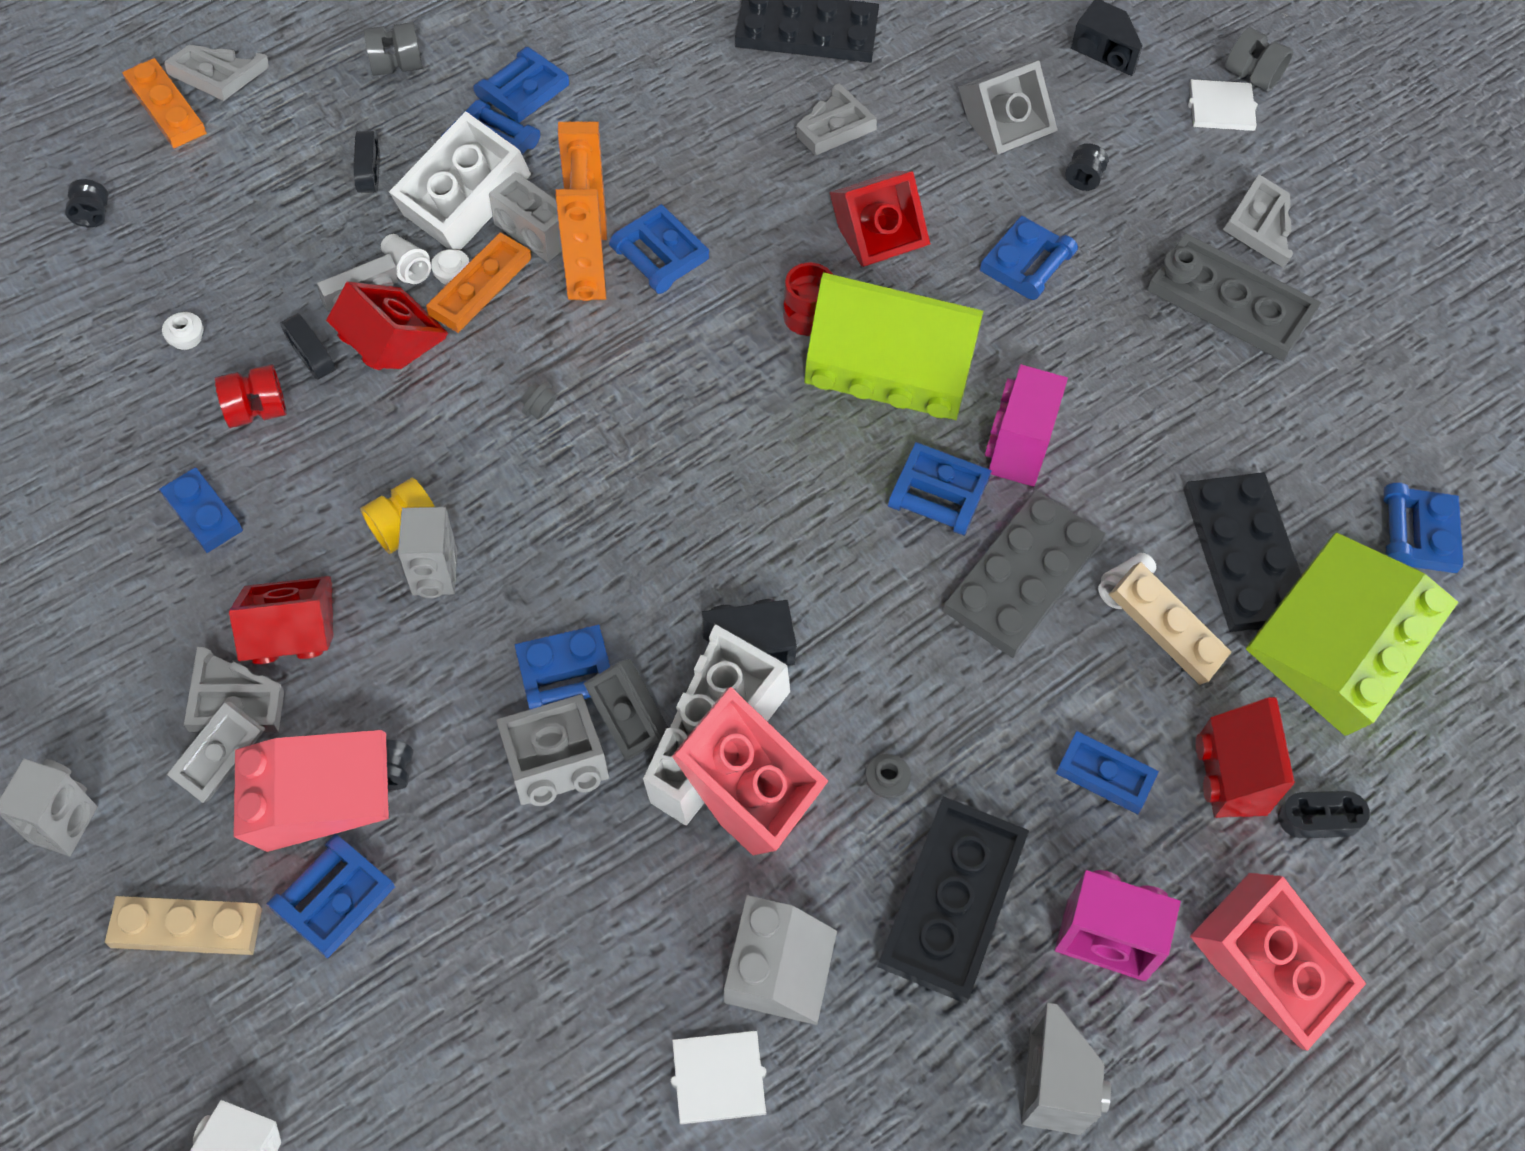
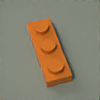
M155 58L122 72L127 85L173 149L207 134L202 121Z
M500 232L426 305L428 315L459 333L531 260L530 249Z

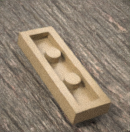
M1142 562L1133 565L1108 594L1199 685L1209 682L1231 654V651Z
M116 896L105 943L110 948L253 955L262 908L258 903Z

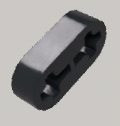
M357 131L354 149L355 187L358 193L378 192L380 165L378 135L376 131Z
M299 313L280 322L290 345L315 379L319 380L336 370L327 350Z
M1350 791L1295 793L1284 802L1278 812V820L1282 829L1287 834L1296 838L1353 836L1367 824L1370 818V809L1367 802L1360 795ZM1341 806H1344L1346 813H1354L1355 817L1348 822L1345 815L1331 814L1336 813ZM1297 807H1300L1302 814L1315 816H1312L1306 824H1303L1302 818L1300 816H1293V812Z

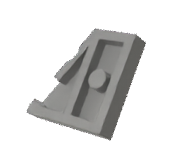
M197 647L184 726L188 732H201L223 703L230 701L265 728L264 732H279L284 690L281 684L263 675L256 676L250 673L248 668L234 661L231 664L214 656L211 650L205 647Z

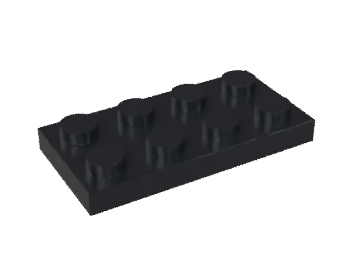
M742 0L735 35V47L872 63L879 4L850 0Z
M1261 472L1188 481L1183 492L1229 632L1260 629L1302 575L1266 474Z
M943 796L877 967L967 1004L1029 830Z

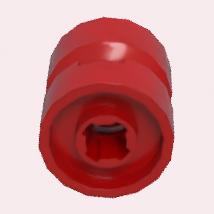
M801 263L793 267L786 276L783 318L787 327L798 335L811 336L823 272L833 275L827 267L818 263Z
M273 364L252 368L249 370L248 376L245 377L239 372L215 377L219 404L229 428L251 424L254 416L258 415L263 420L287 415L281 385ZM251 394H259L256 398H251Z

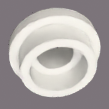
M190 312L176 313L170 316L162 326V334L165 340L170 345L181 350L197 346L202 339L204 331L200 318Z

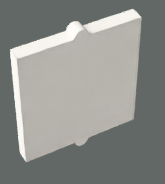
M1191 79L1188 107L1192 109L1193 127L1255 131L1257 126L1255 110L1258 104L1253 99L1252 83Z
M757 1031L672 1040L676 1076L672 1077L671 1084L674 1088H677L680 1124L766 1115L762 1080L766 1076V1068L761 1066Z

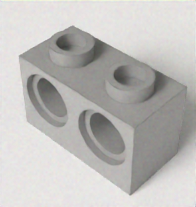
M517 172L513 173L489 193L493 221L497 227L548 263L562 251L557 204L554 198Z
M446 507L402 508L398 555L412 595L437 598L441 595L455 594L457 547Z
M23 759L0 798V816L29 843L71 856L98 807L87 796V788L70 777L72 771L66 766L49 759H45L43 764Z

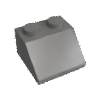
M1039 60L1018 63L958 87L968 122L994 155H999L1058 131Z
M746 895L724 987V1003L817 1025L837 930L795 906Z
M1047 1003L1030 1026L1022 1125L1081 1135L1094 1122H1097L1101 1117V1112L1107 1113L1111 1098L1110 1081L1103 1080V1061L1058 1004Z

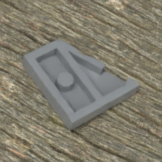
M195 45L186 46L165 61L168 75L223 101L269 68L268 58L265 54L256 53L253 60L235 58L234 50L209 49Z
M839 83L832 88V96L827 102L820 100L813 107L812 113L806 115L796 125L797 138L816 156L877 130V118Z
M1258 174L1223 230L1284 268L1292 258V250L1288 249L1287 237L1292 232L1291 219L1288 215V211L1291 208L1290 193Z

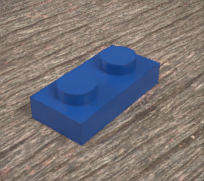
M196 467L159 489L164 499L206 553L243 531L238 520Z
M1076 731L1056 774L1131 812L1139 814L1159 771Z

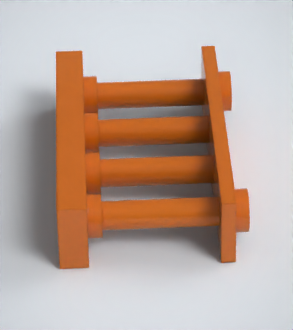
M558 122V140L564 189H556V204L568 300H606L602 240H607V217L599 122Z

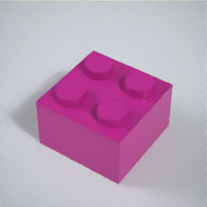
M1020 364L1016 380L1007 378L999 410H997L985 452L986 457L992 458L989 470H992L991 475L1035 487L1068 377Z
M1086 870L1067 900L1054 951L1146 982L1169 956L1181 901L1168 897L1167 892L1158 887L1149 885L1137 887L1122 882L1119 876L1109 871L1095 870L1091 872Z

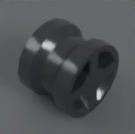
M1092 143L1079 145L1073 153L1072 161L1067 166L1065 172L1066 180L1071 186L1082 191L1096 189L1101 182L1102 173L1107 168L1109 162L1108 154L1100 146Z
M79 179L73 181L68 189L69 201L66 203V217L72 223L82 227L91 228L102 225L105 222L107 189L102 184L93 180Z
M386 739L388 790L406 788L409 775L405 769L406 764L412 760L413 749L406 743Z

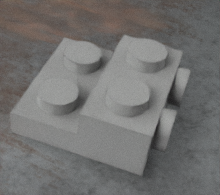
M582 694L496 720L521 806L528 803L544 806L551 803L556 798V795L574 789L579 792H590L596 789L601 781L609 779L604 753Z

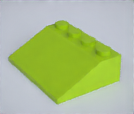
M823 272L806 359L804 383L814 385L823 390L830 389L851 394L859 399H871L891 404L896 408H908L928 413L936 418H948L957 421L984 311Z
M1336 532L1330 537L1252 639L1246 650L1338 731L1347 736L1376 721L1454 610L1458 601L1425 573Z

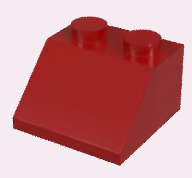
M894 171L829 192L838 228L862 267L931 244L913 171Z
M346 282L326 319L338 332L337 336L339 339L351 345L362 356L361 360L375 370H382L383 368L402 369L445 340L448 332L433 317L429 316L401 287Z
M331 576L244 586L229 609L238 661L252 660L254 664H267L278 660L279 656L296 654L299 659H309L322 655L323 651H328L333 639Z
M1268 697L1210 717L1200 734L1196 737V754L1199 760H1204L1206 771L1203 780L1204 797L1207 802L1212 804L1214 818L1268 816L1295 783L1277 697Z

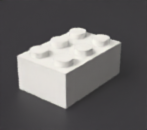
M465 111L389 193L405 217L446 248L461 250L492 217L489 193L515 172L525 179H528L531 173L519 149Z

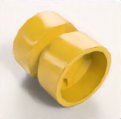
M412 477L391 489L390 498L379 496L361 507L360 510L374 537L388 554H391L399 548L402 508L435 506L423 487Z

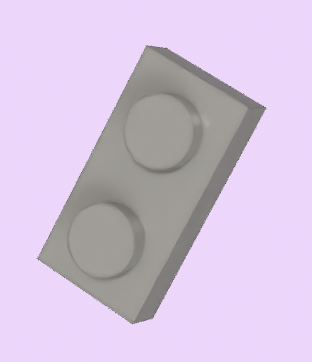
M387 254L318 282L320 299L326 311L332 310L346 282L393 286L395 283H398L397 267L391 255Z
M230 701L224 702L167 775L202 803H205L211 799L234 770L235 750L253 745L265 728Z

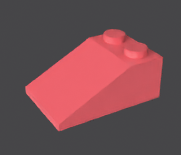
M732 687L724 691L672 755L719 824L752 855L776 851L828 783V780Z
M382 730L274 738L235 750L234 837L261 850L270 852L389 819L386 733Z
M1249 873L1190 935L1214 968L1302 1050H1309L1366 985L1362 977L1283 876Z

